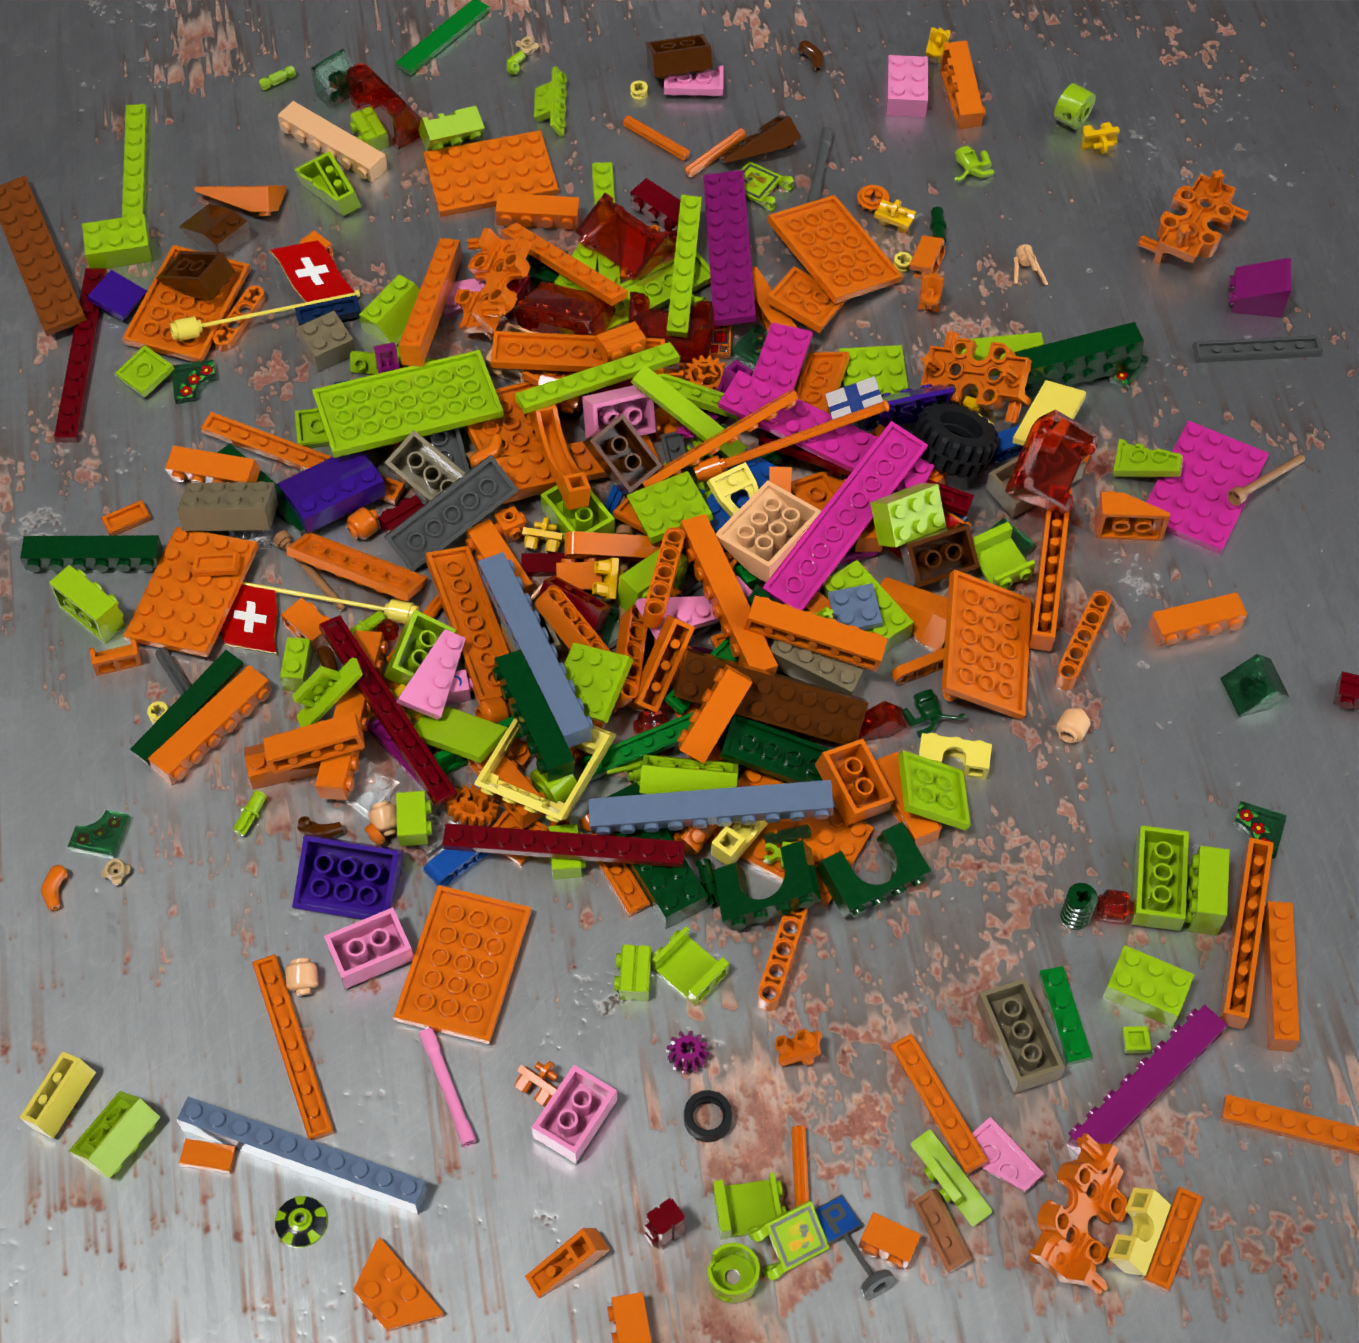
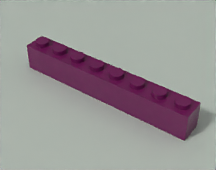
M1206 1005L1202 1006L1199 1010L1194 1008L1185 1018L1187 1022L1183 1026L1178 1024L1170 1032L1169 1036L1171 1038L1166 1043L1162 1040L1153 1049L1155 1054L1150 1059L1144 1057L1136 1066L1138 1070L1133 1075L1128 1073L1119 1083L1121 1087L1116 1092L1112 1089L1103 1098L1104 1104L1100 1108L1095 1106L1086 1115L1088 1120L1083 1125L1077 1123L1068 1134L1071 1137L1067 1145L1079 1156L1082 1149L1078 1147L1076 1141L1084 1133H1087L1097 1143L1113 1144L1224 1033L1227 1024Z

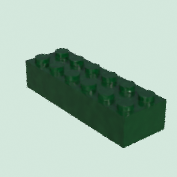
M1131 322L1015 352L1016 356L1027 357L1032 361L1031 371L1029 372L1025 387V395L1031 397L1034 394H1038L1045 380L1070 387L1085 381H1093L1097 378L1113 376L1119 372L1132 371L1139 368L1144 340L1136 323Z
M635 782L607 797L642 795V793H639L640 786ZM661 828L657 832L635 830L632 834H622L620 832H611L610 836L674 841L666 828ZM685 858L683 868L627 863L665 930L708 908V894Z

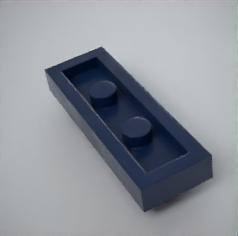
M357 295L295 308L299 326L332 311L336 312L341 321L360 317L359 314L361 313Z

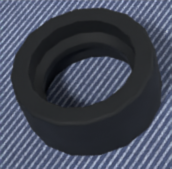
M712 1090L700 1091L692 1095L686 1102L684 1125L688 1133L696 1140L715 1142L723 1138L729 1131L732 1122V1109L727 1098L722 1094ZM702 1103L716 1104L723 1113L722 1123L717 1128L711 1130L699 1128L693 1120V1112L698 1105Z

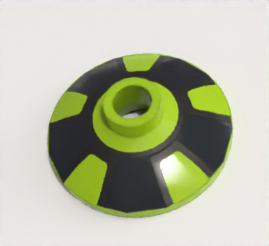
M297 1196L289 1199L279 1208L275 1217V1229L278 1237L288 1246L295 1248H304L316 1243L323 1236L327 1227V1214L324 1207L319 1201L309 1196ZM303 1215L304 1220L298 1223L295 1221L297 1216Z

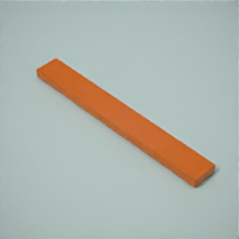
M273 954L253 961L254 971L307 1137L315 1141L332 1135L334 1132L277 956Z

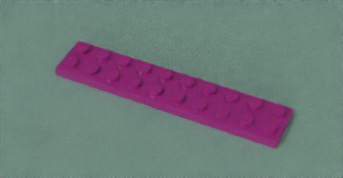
M737 170L703 175L714 327L755 322L756 309L744 171Z

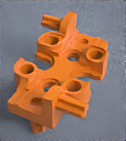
M1214 170L1211 178L1200 174L1193 187L1182 186L1177 190L1172 199L1171 209L1174 208L1187 213L1178 216L1164 211L1156 233L1160 239L1159 242L1144 235L1141 236L1138 246L1155 253L1154 263L1160 265L1166 253L1192 264L1197 256L1202 258L1212 257L1218 248L1222 234L1212 231L1207 224L1212 221L1217 227L1227 232L1233 218L1243 222L1246 221L1249 211L1232 204L1236 188L1222 183L1224 178L1222 170ZM1206 202L1210 207H1203L1200 203Z
M484 228L480 237L467 240L469 250L481 249L483 251L478 252L472 257L467 268L475 275L474 279L476 281H486V284L480 291L471 292L469 289L461 290L458 288L454 299L463 309V318L459 328L464 333H484L493 341L494 331H499L497 326L501 316H505L510 312L518 299L516 297L517 293L510 291L506 285L513 279L527 277L530 270V264L526 257L531 244L527 239H500L490 228Z
M953 331L947 332L943 347L930 346L929 353L921 358L925 369L920 385H944L952 387L954 390L956 389L949 403H956L958 406H962L964 389L970 385H975L978 387L977 406H981L989 411H998L1004 407L1006 401L1009 402L1005 423L1017 424L1021 407H1030L1032 399L1025 395V387L1032 363L1029 358L1016 356L1015 352L1004 343L991 342L987 357L977 361L974 359L976 347H978L976 341L959 338V333H954ZM1005 353L1003 359L1000 360L1001 355ZM960 365V373L958 375L953 376L952 369L955 366ZM995 370H999V378L997 380L992 381V372ZM995 394L994 399L989 401L990 397Z
M1084 1133L1076 1141L1078 1147L1082 1149L1077 1160L1063 1163L1056 1175L1057 1181L1068 1192L1067 1205L1063 1208L1062 1205H1057L1052 1200H1047L1046 1203L1042 1204L1037 1216V1224L1042 1233L1034 1249L1030 1248L1028 1253L1031 1255L1029 1258L1030 1262L1042 1264L1059 1281L1088 1286L1096 1294L1100 1295L1102 1291L1107 1290L1108 1286L1106 1281L1096 1273L1095 1264H1100L1104 1261L1109 1249L1089 1235L1088 1222L1093 1216H1096L1104 1224H1109L1110 1221L1122 1222L1126 1215L1125 1209L1128 1203L1126 1197L1117 1187L1124 1172L1120 1165L1113 1161L1119 1149L1113 1144L1097 1143L1087 1133ZM1089 1185H1091V1194L1088 1197L1086 1191ZM1068 1230H1069V1231H1070V1238H1069V1240L1066 1242V1240H1065V1239L1067 1238L1066 1234H1067V1232H1068Z

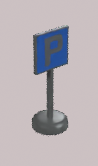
M841 1194L816 1208L815 1212L828 1244L830 1245L844 1238L869 1276L864 1280L860 1288L864 1298L873 1299L886 1292L895 1282V1277L890 1270L886 1269L874 1273L849 1234L863 1225L844 1196Z

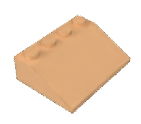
M767 480L719 529L716 536L720 544L750 574L767 583L821 513V510Z

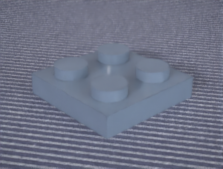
M873 583L828 592L830 607L834 611V614H832L833 619L837 622L853 625L861 630L883 627Z

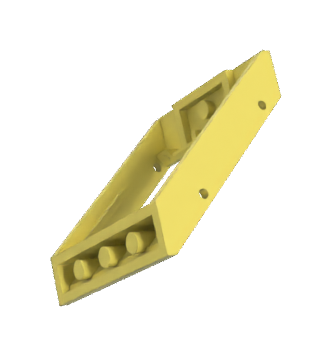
M514 718L474 785L481 787L480 791L489 795L496 793L503 796L502 800L507 803L516 804L518 802L524 805V809L529 812H542L546 814L545 818L551 821L559 822V820L568 819L614 741L616 734L593 725L594 729L591 730L592 739L573 746L592 754V757L566 802L558 801V803H555L499 780V776L493 774L519 732L518 719Z

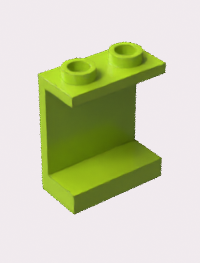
M1009 522L973 537L981 573L987 582L1005 589L1019 580L1024 581L1030 578L1035 567V561L1027 562L1012 540L1013 528Z
M687 926L681 931H675L670 937L669 943L664 948H658L652 956V969L694 1006H697L729 973V962L723 957L719 961L714 959L689 937V928Z
M775 1172L769 1173V1180L728 1186H724L723 1180L713 1181L712 1190L720 1240L749 1236L748 1229L764 1224L786 1212L785 1205L780 1206L779 1197L783 1196L780 1180L776 1181Z

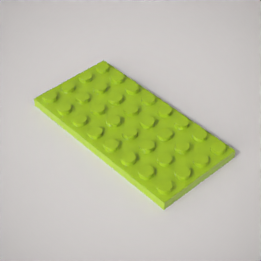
M480 350L425 362L423 367L408 366L312 389L333 458L402 442L413 430L423 437L504 417L503 408Z

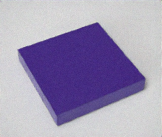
M111 270L92 290L87 300L124 321L144 299L147 290Z

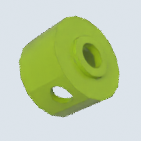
M1076 83L1070 84L1056 104L1053 114L1054 119L1077 130L1084 124L1092 111L1096 95Z
M538 769L530 773L531 781L537 792H542L546 799L558 803V801L565 803L577 783L573 774L547 782L544 774L540 775Z
M731 1242L723 1244L714 1250L711 1262L707 1266L706 1277L708 1287L713 1295L725 1303L732 1304L744 1302L751 1297L758 1287L760 1272L758 1258L750 1248L740 1243ZM732 1270L740 1275V1281L734 1285L727 1283L725 1280L726 1273Z

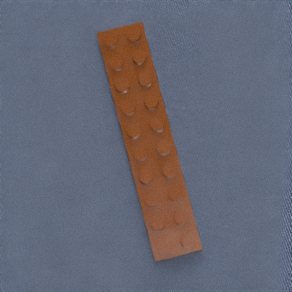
M24 175L0 185V224L46 335H52L86 321L87 319L26 176Z

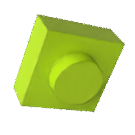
M1148 1026L1122 1028L1125 1054L1150 1053L1151 1044Z

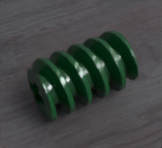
M1076 883L1069 888L1060 912L1061 921L1067 928L1080 930L1089 925L1098 903V895L1092 886L1086 883Z

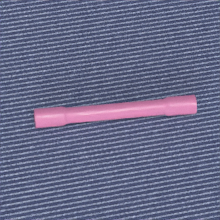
M432 1028L424 1029L419 1033V1036L437 1076L462 1147L471 1146L476 1142V1138L461 1106L440 1052V1045Z

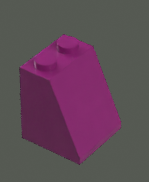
M1285 258L1236 267L1234 274L1230 275L1228 281V288H1231L1228 296V304H1231V313L1282 318L1291 293V259Z

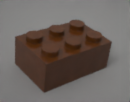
M703 34L645 42L647 65L654 77L659 79H665L669 75L675 74L685 76L688 72L704 73L708 69H713L711 45Z
M623 413L615 415L583 442L622 494L631 493L663 466Z
M958 523L899 546L909 584L919 588L949 578L950 573L954 569L964 573L980 568L969 524Z

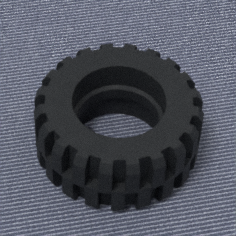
M936 402L928 405L922 410L912 432V435L928 444L926 451L920 458L929 464H934L936 471L947 473V475L952 477L955 475L958 478H973L984 473L988 469L999 445L997 430H995L992 423L988 422L987 418L980 416L974 410H969L968 407L958 406L956 403L947 404L946 402H940L938 404Z

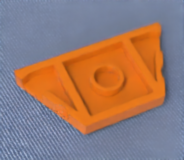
M828 469L791 481V494L822 511L843 484L842 474Z
M379 1237L353 1289L354 1293L386 1332L398 1330L402 1326L417 1325L421 1321L442 1318L444 1314L381 1237Z

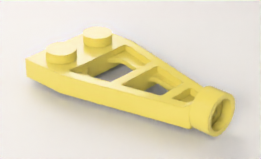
M746 462L707 481L716 501L730 517L739 510L731 500L732 494L745 490L750 499L759 490L757 482Z

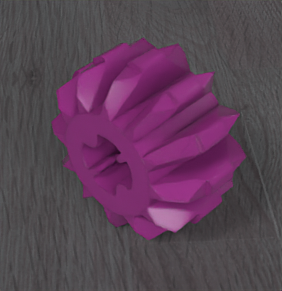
M692 1030L688 1032V1036H685L680 1031L679 1039L673 1036L670 1039L672 1045H668L666 1048V1052L669 1053L667 1060L670 1063L674 1062V1070L682 1067V1073L686 1074L687 1069L691 1068V1071L695 1074L697 1066L703 1068L705 1066L704 1060L709 1058V1052L706 1051L708 1043L701 1042V1034L693 1037Z

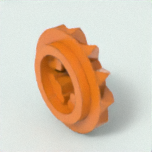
M878 185L864 186L857 194L858 205H861L863 210L869 209L870 212L879 208L882 199L889 202V193ZM873 195H875V202L871 201V197H873Z

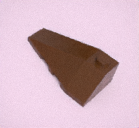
M778 115L758 129L759 134L756 133L745 138L743 146L739 144L721 156L719 161L721 163H729L786 147L790 149L798 143L797 140L801 138V135L790 116Z

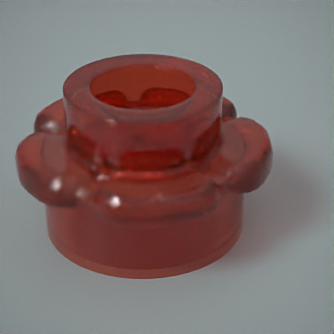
M384 619L382 623L378 624L377 632H383L385 641L394 640L399 635V626L396 622H392L391 619Z

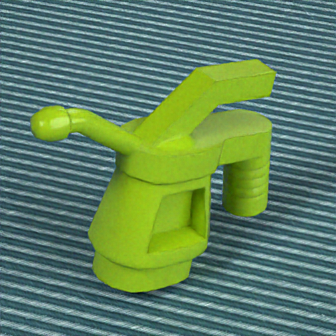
M964 146L955 151L956 161L965 170L960 177L954 178L955 182L963 180L966 175H975L980 178L994 175L993 169L983 171L992 166L986 150L980 152L982 162H979L976 152L970 146Z

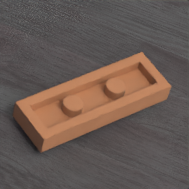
M937 1188L930 1189L914 1200L913 1204L947 1272H954L972 1260Z

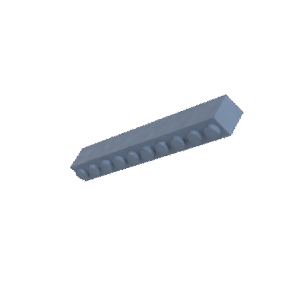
M504 552L479 560L480 576L516 650L521 649L568 747L570 748L591 740V730L594 729L592 720L589 715L585 716L583 702L580 697L576 698L574 684L571 679L567 680L565 666L563 662H558L556 648L553 644H549L547 630L545 627L541 628L539 614L537 610H532L530 596L528 593L524 594L522 580L519 576H515L512 560H507Z
M831 780L589 799V824L592 833L596 835H610L611 832L632 834L635 830L657 832L661 828H669V830L676 831L687 826L702 829L706 828L707 825L713 824L727 827L732 825V823L739 822L743 825H752L756 821L765 820L767 823H777L780 819L802 821L805 817L826 819L830 815H834Z
M189 1096L177 1118L181 1129L224 1145L236 1146L237 1150L416 1214L419 1213L428 1191L425 1180Z

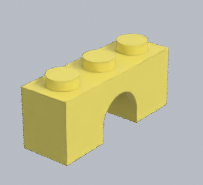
M922 733L918 755L940 763L947 758H956L963 764L964 776L986 779L989 771L992 744L982 740L970 741L955 736L944 737L936 733Z
M766 820L756 821L752 825H743L739 822L735 823L731 828L725 827L711 843V855L725 865L735 863L768 823Z
M1133 1187L1125 1209L1133 1221L1131 1235L1116 1234L1107 1258L1124 1273L1146 1276L1171 1207L1155 1189Z

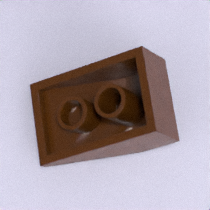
M213 204L206 205L179 226L183 233L208 252H223L226 257L252 238L246 219L233 210Z
M180 251L156 278L159 282L194 298L210 300L215 298L218 291L230 281L235 271L223 252Z

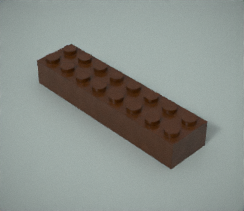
M686 648L673 691L674 697L703 704V701H701L703 694L708 688L712 689L715 684L713 680L719 668L724 669L727 664L752 680L750 688L734 714L843 745L858 740L869 704L866 699Z

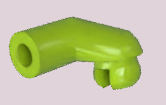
M518 51L506 61L507 71L512 75L519 72V63L526 58L522 51Z

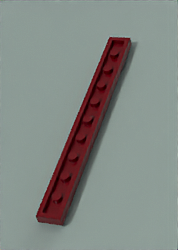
M85 268L79 303L87 320L76 324L74 327L54 434L55 442H78L101 315V308L88 301L87 298L92 290L108 274L106 268Z
M764 430L759 439V445L761 446L781 438ZM794 444L777 450V452L847 476L851 474L850 471ZM929 479L926 483L939 485L943 509L967 516L973 502V494Z
M338 615L320 623V631L343 666L352 657L357 659L362 671V677L355 683L435 807L457 797V791L400 705L396 703L395 697L342 617Z
M449 823L445 824L442 841L443 849L680 868H683L686 846L685 841Z

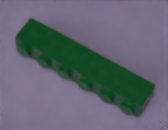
M159 535L24 536L20 559L25 571L60 572L68 565L72 566L75 570L80 569L81 571H152L159 564L163 547Z
M521 649L494 658L493 677L496 682L499 681L501 684V693L504 700L508 699L510 703L509 709L512 717L518 719L520 734L522 737L526 736L528 740L527 747L531 756L535 755L537 759L536 766L540 775L544 774L547 782L573 774L575 768L573 755Z

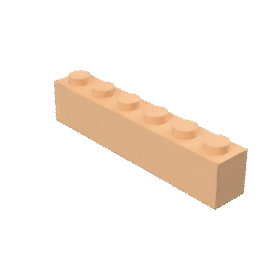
M292 101L277 115L282 132L295 137L299 142L305 143L316 152L324 154L330 151L337 163L346 170L356 173L362 179L372 183L387 169L386 155L295 101Z

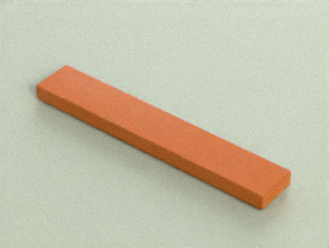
M912 1033L891 1044L890 1047L965 1174L967 1175L987 1164V1157Z

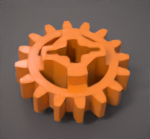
M700 355V360L697 361L693 358L692 364H686V369L683 370L684 380L717 390L724 368H726V363H719L718 357L712 360L711 355L707 359Z
M474 784L471 785V788L462 785V790L456 787L457 797L447 801V815L453 816V822L461 821L462 825L483 826V823L489 826L491 825V820L496 819L499 807L497 797H491V795L480 791L481 787L476 789Z

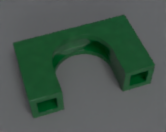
M903 822L883 830L876 839L891 866V878L888 882L874 885L862 881L854 873L842 851L821 860L815 868L844 918L850 915L855 918L866 911L865 908L871 905L874 908L886 902L885 898L891 895L896 898L907 891L906 888L912 885L916 888L927 881L926 877L931 870Z
M803 840L780 847L785 871L784 880L779 890L768 898H750L745 871L736 862L713 870L722 922L731 930H741L746 925L766 922L771 917L787 915L792 910L809 908L814 903L822 901L812 851Z

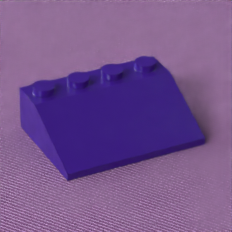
M926 384L921 386L920 389L912 390L907 388L896 394H881L882 399L889 403V411L857 421L858 427L863 431L869 432L873 431L879 424L886 428L891 421L897 425L917 422L922 410L928 405L936 402L938 404L940 402L948 404L954 389L944 385L932 386V384Z
M362 452L336 458L331 457L277 483L307 534L386 496L384 480Z
M304 835L292 908L358 919H366L392 908L400 877L404 850L316 835Z

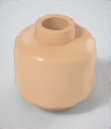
M1069 708L1062 713L1057 722L1056 730L1063 741L1068 743L1080 742L1085 737L1091 722L1082 709Z
M390 801L372 805V810L368 813L370 823L379 830L384 838L396 835V805L391 804Z
M310 958L291 960V964L285 968L287 989L296 991L297 996L311 994V989L316 988L319 984L317 965L310 962Z

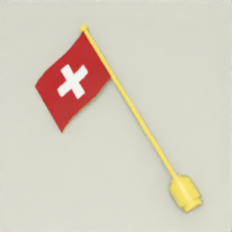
M318 240L270 249L269 252L280 263L292 287L305 303L202 324L200 320H196L195 316L174 320V323H170V331L173 340L183 341L198 338L200 333L203 332L202 328L292 310L296 307L357 295V298H360V291H353L341 276L329 252Z
M243 582L222 626L223 639L227 646L277 654L275 645L278 616L276 592L384 611V615L387 616L389 622L405 624L407 618L414 610L419 611V606L414 605L412 602L391 599L390 603H386L385 607Z

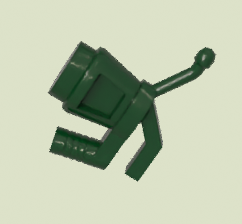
M932 689L919 692L913 696L914 706L921 717L915 719L908 708H904L900 712L911 729L930 724L928 728L917 731L918 738H921L922 733H933L939 720L942 718L950 720H963L966 718L964 713L958 716L942 714L939 708L938 697Z

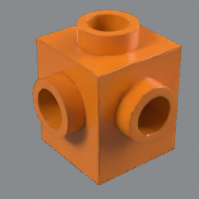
M515 506L502 509L494 514V526L507 545L524 537L522 532L527 522L523 513H518Z

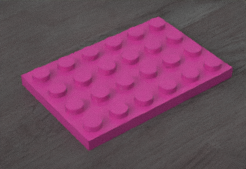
M1188 420L1172 451L1182 454L1181 477H1159L1146 503L1170 513V519L1165 532L1221 555L1246 503L1245 501L1238 506L1232 505L1228 501L1227 492L1236 486L1245 487L1257 480L1269 453Z

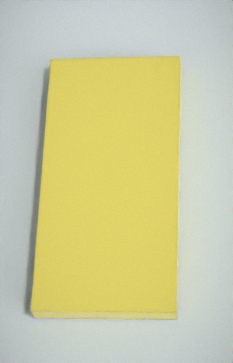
M1045 380L1013 436V443L1054 455L1086 398V391Z

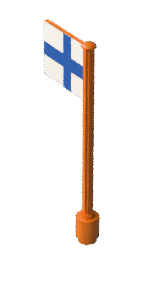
M875 376L832 391L825 395L833 420L725 459L724 457L719 458L716 455L702 460L694 466L699 482L705 481L706 483L709 479L724 473V471L732 466L885 411L888 412L890 409L889 403L882 399Z

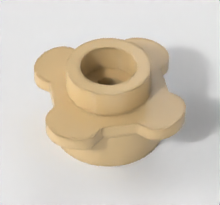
M526 36L521 41L518 40L516 42V47L520 48V51L525 56L534 54L535 50L539 48L538 43H535L531 36Z
M114 858L106 863L105 868L101 871V876L104 879L108 878L111 880L113 885H119L122 883L123 877L129 874L131 869L129 865H123L119 859Z

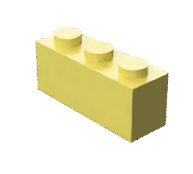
M62 1051L19 1118L35 1131L54 1139L96 1072L80 1058Z

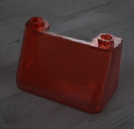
M356 64L346 70L352 105L357 110L363 105L371 106L373 110L380 106L392 118L394 129L392 144L398 150L421 137L418 129L422 117L366 64Z
M604 193L575 231L579 237L578 242L586 248L591 246L626 271L625 275L631 280H642L670 256L676 247L662 231L658 232L656 229L653 230L627 212L623 206L614 203V199L610 195Z
M548 282L538 284L519 299L514 307L517 323L524 329L532 331L533 328L537 329L541 323L573 330L574 335L592 336L605 332L616 312L614 305H609L590 292L554 285Z
M630 292L627 324L635 321L645 335V338L665 339V343L670 342L680 355L679 362L692 363L693 358L697 361L700 360V355L704 359L708 358L714 331V306L712 301L702 300L693 304L689 316L688 335L685 338L666 335L668 310L651 309L650 299L647 295Z
M1056 409L1039 417L1029 431L1005 492L1014 498L1058 514L1069 512L1074 501L1072 500L1073 496L1068 492L1082 459L1092 455L1097 449L1098 444L1096 442L1099 435Z

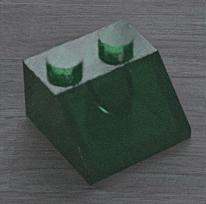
M343 48L311 68L316 97L330 109L362 90L360 75Z
M1260 654L1254 655L1220 678L1239 717L1272 709L1290 697L1272 660Z

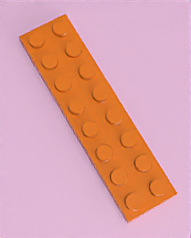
M494 331L491 368L581 372L605 364L602 356L596 351V339L593 335ZM646 338V350L665 344V339ZM664 368L655 370L653 372H655L657 375L663 374Z
M648 434L641 435V438L659 460ZM584 441L566 444L574 463L585 473L588 481L609 477L583 444ZM542 449L495 459L519 490L513 496L550 489L557 485Z
M469 546L427 552L425 559L450 627L456 629L455 634L466 638L461 658L468 677L472 681L473 691L478 704L482 700L494 697L503 698L500 689L501 684L499 681H495L492 668H494V658L508 654L509 651Z

